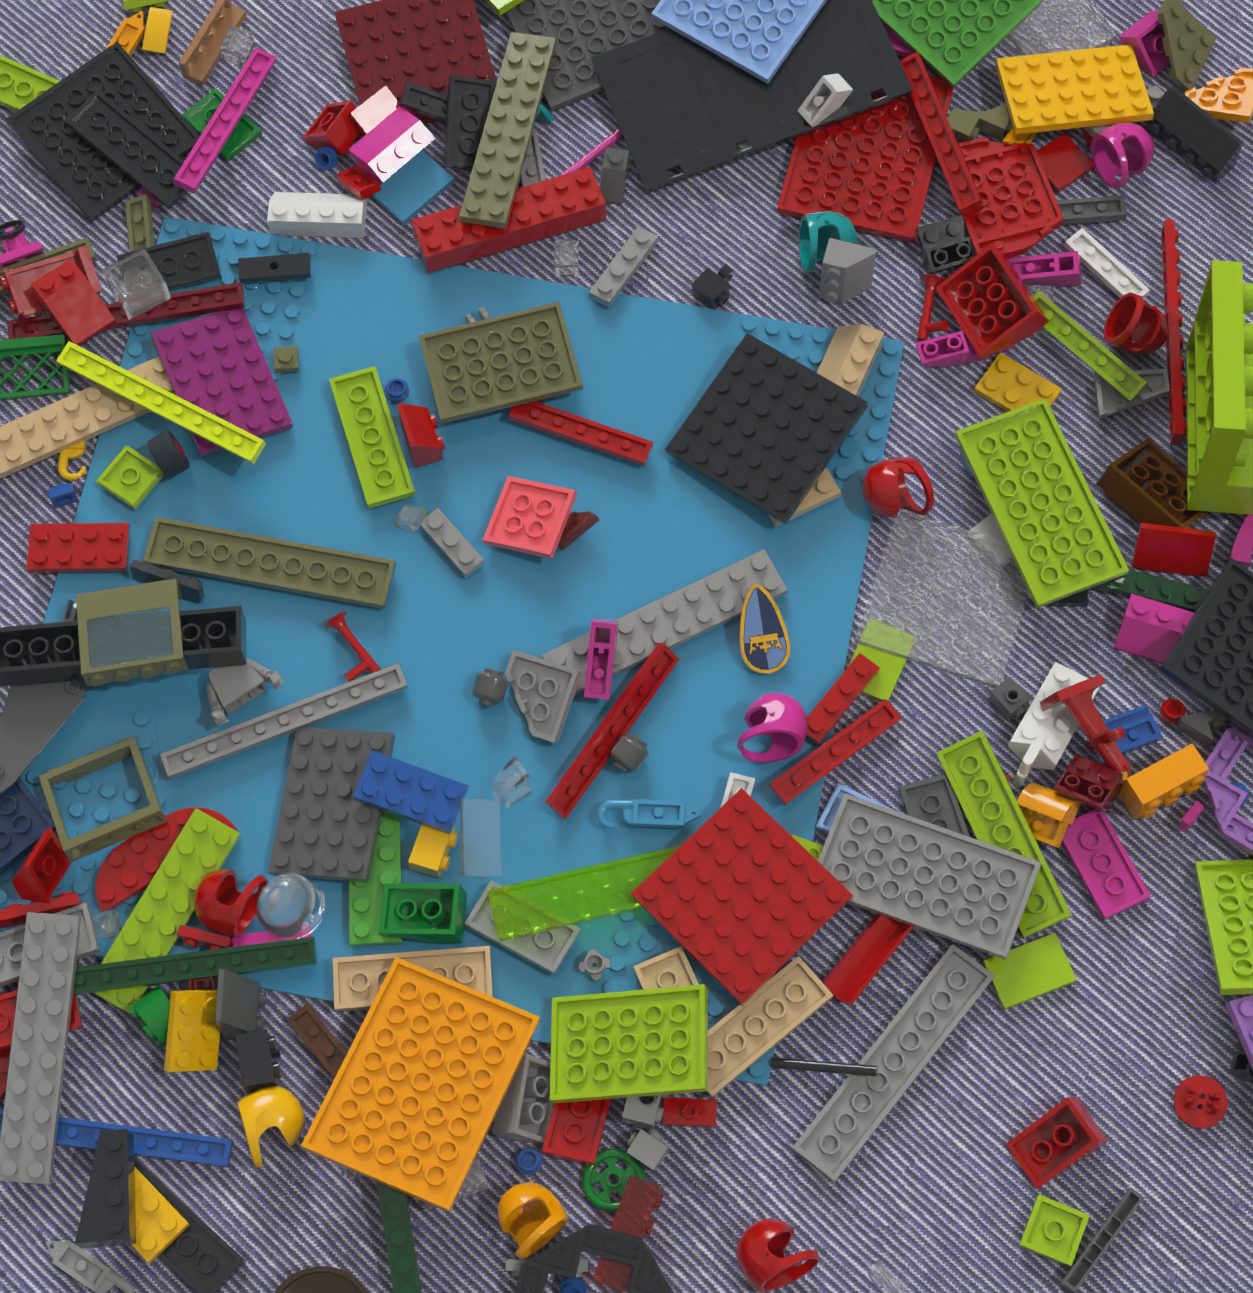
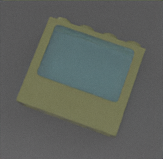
M176 578L76 594L81 675L87 686H101L108 682H126L133 678H151L157 674H176L182 670H188V664L183 653L179 600L182 599Z

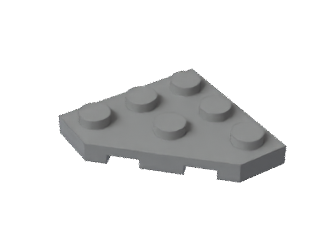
M513 650L505 675L513 687L521 712L528 721V728L532 736L558 744L582 672Z

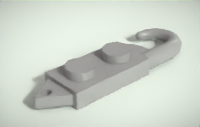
M67 1239L66 1242L46 1241L53 1258L52 1263L95 1293H107L114 1286L125 1293H136L134 1286L128 1280Z

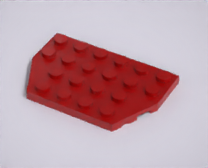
M983 137L958 143L984 203L964 214L959 211L956 204L959 214L963 217L967 235L971 237L975 256L991 243L999 248L1007 258L1025 254L1063 224L1064 217L1034 144L991 142L989 138Z

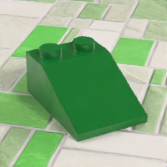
M384 883L379 935L432 943L463 944L467 892L460 884Z

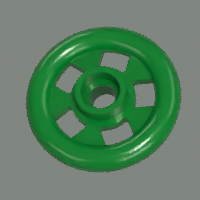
M618 1148L605 1149L598 1152L595 1166L585 1165L581 1179L582 1189L587 1200L597 1209L608 1213L623 1212L633 1207L642 1197L646 1186L645 1171L640 1161L627 1153L626 1150ZM618 1159L628 1164L626 1171L615 1167ZM605 1162L609 1168L605 1169L602 1174H599L595 1169L599 1164ZM612 1175L619 1178L618 1183H609V1177ZM627 1177L635 1178L633 1190L625 1188ZM600 1181L604 1192L597 1195L593 1184ZM622 1193V1201L610 1202V1194Z

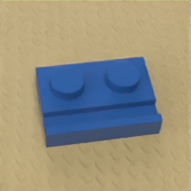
M1147 704L1104 720L1109 731L1119 727L1125 730L1123 732L1125 737L1115 741L1122 755L1160 741L1163 737L1152 714L1148 710Z

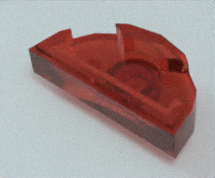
M575 511L570 513L558 544L560 550L566 549L600 519L591 511L580 513Z

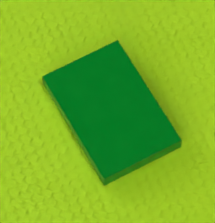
M216 88L182 114L199 136H201L225 97ZM243 115L219 155L229 162L262 135L261 129L247 116Z

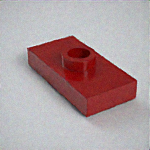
M663 1098L662 1126L716 1128L717 1099Z

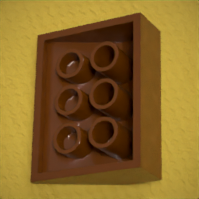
M1146 439L1109 464L1097 482V485L1108 496L1114 499L1140 523L1194 529L1211 513L1208 511L1187 510V472L1149 439Z

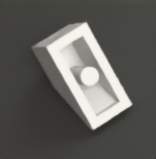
M838 73L824 75L797 111L812 127H815L840 108L853 89Z

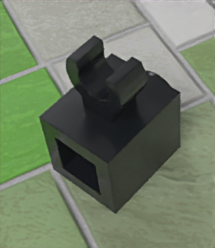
M725 264L716 274L707 268L692 283V295L710 309H716L719 305L723 306L730 297L728 282L733 277L730 274L733 269Z

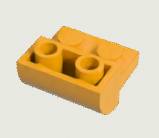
M1037 783L1028 784L1017 800L1035 839L1057 848L1061 845L1068 824H1073L1081 802Z

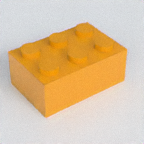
M1192 743L1128 777L1119 796L1134 820L1141 817L1147 819L1157 813V808L1163 805L1166 808L1178 802V797L1186 793L1190 796L1200 790V785L1206 780L1205 776L1209 768Z

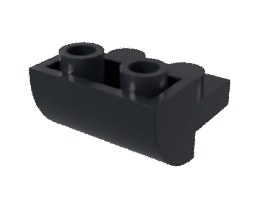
M962 215L915 229L922 251L920 256L929 273L967 263L975 257L971 237L967 235Z

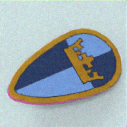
M754 584L750 587L742 606L739 637L740 652L744 663L751 670L770 674L780 670L786 664L790 656V641L783 618L774 599L763 586Z

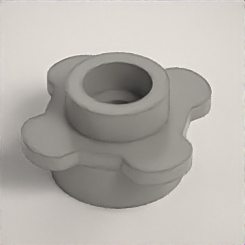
M590 950L584 962L579 964V969L581 972L591 975L594 981H598L602 978L604 970L610 967V960L604 958L596 950ZM596 963L597 967H593L592 964Z

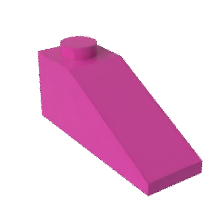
M1078 251L1007 258L1024 284L1054 287L1082 284L1081 261Z
M596 618L591 621L584 697L610 699L619 621Z

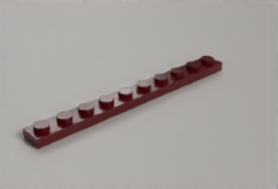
M241 282L105 304L116 322L102 331L245 308L243 285ZM49 314L8 321V340L64 334Z

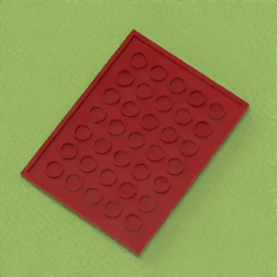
M930 76L947 116L954 88L943 78ZM883 91L872 94V101L885 96ZM911 94L797 136L778 203L777 213L802 218L804 215L813 212L832 211L846 216L853 224L855 230L915 243L917 236L915 229L920 224L937 156ZM803 120L804 126L809 125L806 120Z

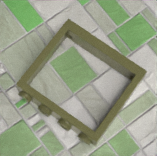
M134 736L122 739L112 746L98 749L90 755L74 759L66 765L50 769L46 773L39 775L62 849L71 862L167 822L142 749ZM133 756L150 806L70 839L52 784H59L67 781V783Z

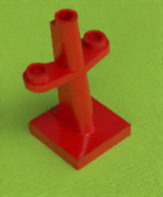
M1102 674L1059 690L1039 702L1043 711L1064 704L1089 739V742L1085 744L1086 748H1090L1092 753L1097 751L1108 768L1119 773L1127 771L1126 765L1128 764L1115 741L1125 737L1123 734L1125 730L1119 727L1109 731L1092 702L1094 690L1105 684Z

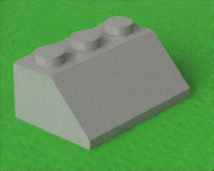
M829 238L822 262L819 298L830 303H843L871 289L877 249Z
M524 1054L495 1116L492 1134L512 1141L544 1144L555 1104L550 1101L551 1062Z

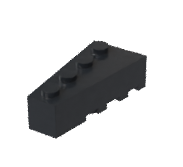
M128 1129L100 1131L75 1244L81 1249L136 1244L134 1135Z

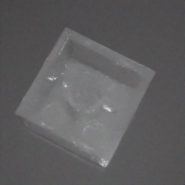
M145 248L102 269L109 289L128 320L171 299L165 280Z

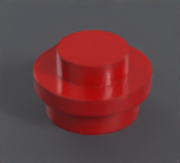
M1168 699L1160 707L1162 719L1171 724H1176L1180 716H1185L1186 714L1184 704L1177 699Z

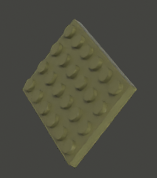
M560 302L419 335L441 424L583 390V384Z

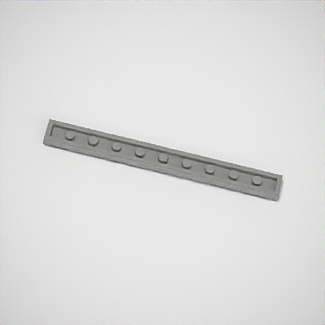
M398 663L161 753L160 756L170 780L296 732V729L300 727H309L406 690L408 686Z

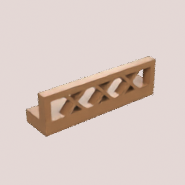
M217 0L179 61L183 78L204 86L247 16L246 10L233 6L231 0Z

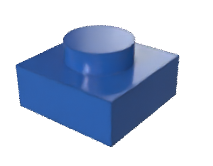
M72 483L58 484L48 490L49 498L54 508L79 502Z

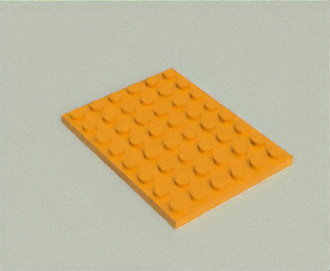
M395 957L301 1144L302 1149L450 1213L540 1023V1017Z

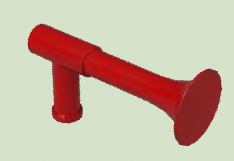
M927 274L920 277V280L925 283L926 287L917 340L920 342L928 340V335L931 332L948 330V323L945 320L931 323V312L936 287L945 281L937 275Z
M343 611L330 619L325 628L337 630L362 662L347 674H344L347 681L350 682L367 670L371 674L381 670V668L350 631L345 621L347 612Z

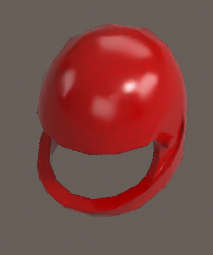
M1130 292L1123 295L1110 310L1105 321L1103 335L1109 344L1119 350L1133 355H1147L1154 353L1162 347L1168 338L1169 326L1165 316L1156 306L1146 304V300H1143L1142 296Z
M896 457L882 460L870 466L863 478V498L873 512L885 517H896L899 508L908 509L918 516H925L932 510L934 505L933 487L924 468L915 459ZM904 474H912L919 478L926 496L924 509H921L909 494Z
M220 869L206 874L198 884L194 895V909L199 922L216 933L224 936L239 937L246 931L258 914L268 890V880L265 876L258 875L246 886L243 892H240L237 888V876L234 870ZM258 887L256 893L252 894L253 891Z
M773 1218L757 1221L744 1231L738 1241L736 1257L739 1267L749 1283L759 1292H769L784 1287L806 1275L819 1263V1254L816 1250L784 1256V1250L791 1242L795 1233L794 1228L786 1222ZM804 1260H808V1261H806L805 1263H803L802 1265H799V1266H795V1265H794V1264H797V1263L802 1262V1261H804Z

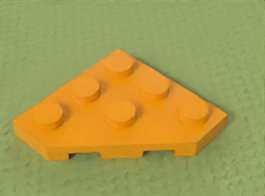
M1240 68L1234 71V75L1224 78L1221 76L1207 82L1206 86L1201 89L1195 90L1192 88L1185 91V95L1214 119L1250 123L1253 114V69Z

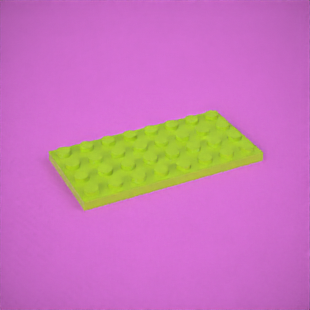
M1046 398L955 432V438L1036 608L1123 576L1129 572Z

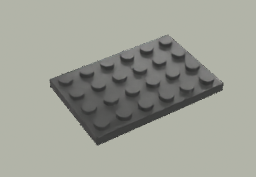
M304 727L296 729L268 871L271 875L369 882L382 810L353 800V795L372 750L392 757L395 735L393 733Z

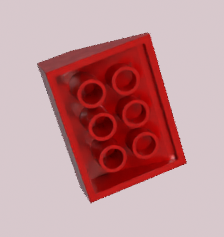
M993 243L936 287V290L981 358L1030 337L1049 322L1007 257Z

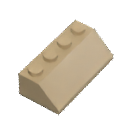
M864 324L838 327L817 373L859 397L881 350L884 332Z

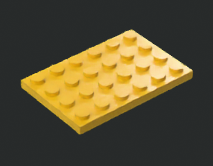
M1131 45L996 58L995 67L1015 134L1153 120L1154 112Z

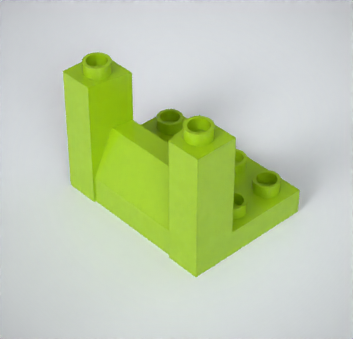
M1212 260L1186 345L1187 510L1253 515V323H1245L1244 314H1251L1253 310V283H1243L1242 262Z

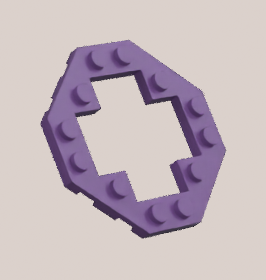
M1232 727L1226 729L1205 762L1209 771L1205 776L1204 784L1221 837L1253 856V823L1236 813L1248 793L1226 781L1245 748L1248 746L1253 749V737L1241 728Z

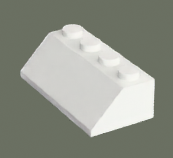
M274 192L269 200L267 217L270 233L283 236L364 238L368 198L361 200L354 194Z

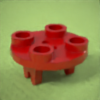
M1195 1075L1186 1078L1178 1085L1174 1094L1176 1116L1179 1120L1193 1128L1207 1129L1216 1126L1224 1118L1228 1108L1227 1096L1223 1087L1216 1080L1207 1076Z

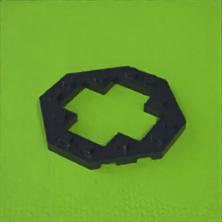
M590 1223L521 1265L515 1293H544L549 1272L575 1279L582 1252L635 1266L628 1293H674L642 1237Z

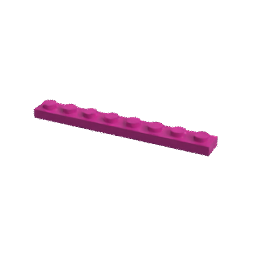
M255 47L174 177V185L193 194L196 193L276 63V56Z

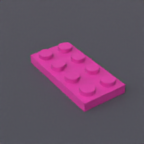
M1095 809L1075 818L1072 825L1068 824L1061 844L1103 920L1151 898L1149 891L1104 811Z

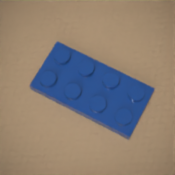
M372 750L353 795V800L450 835L469 785Z

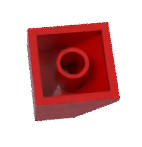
M351 100L327 104L302 139L318 149L327 146L331 147L337 155L347 154V150L353 146V141L363 133L349 115L357 106Z
M403 403L397 404L401 427L415 468L443 460L442 450L446 448L442 436L436 435L435 429H438L435 415L430 416L427 407Z
M47 828L12 880V884L21 900L48 902L71 865L52 828Z

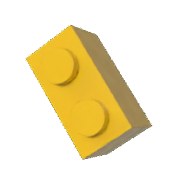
M421 824L408 861L410 870L440 878L442 871H447L450 863L448 853L450 847L454 848L456 846L459 835L456 833L455 824L450 835Z

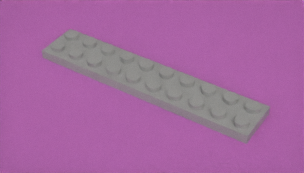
M765 549L616 619L615 621H619L612 677L645 662L658 643L666 644L671 650L740 617L745 597L750 587L754 584L763 586L774 600L786 595L788 590ZM590 632L542 654V659L582 672L575 695L585 691Z
M27 912L0 1137V1181L51 1185L81 916Z
M952 944L858 1063L861 1065L878 1066L877 1077L850 1074L798 1139L792 1150L835 1183L988 987L995 975Z

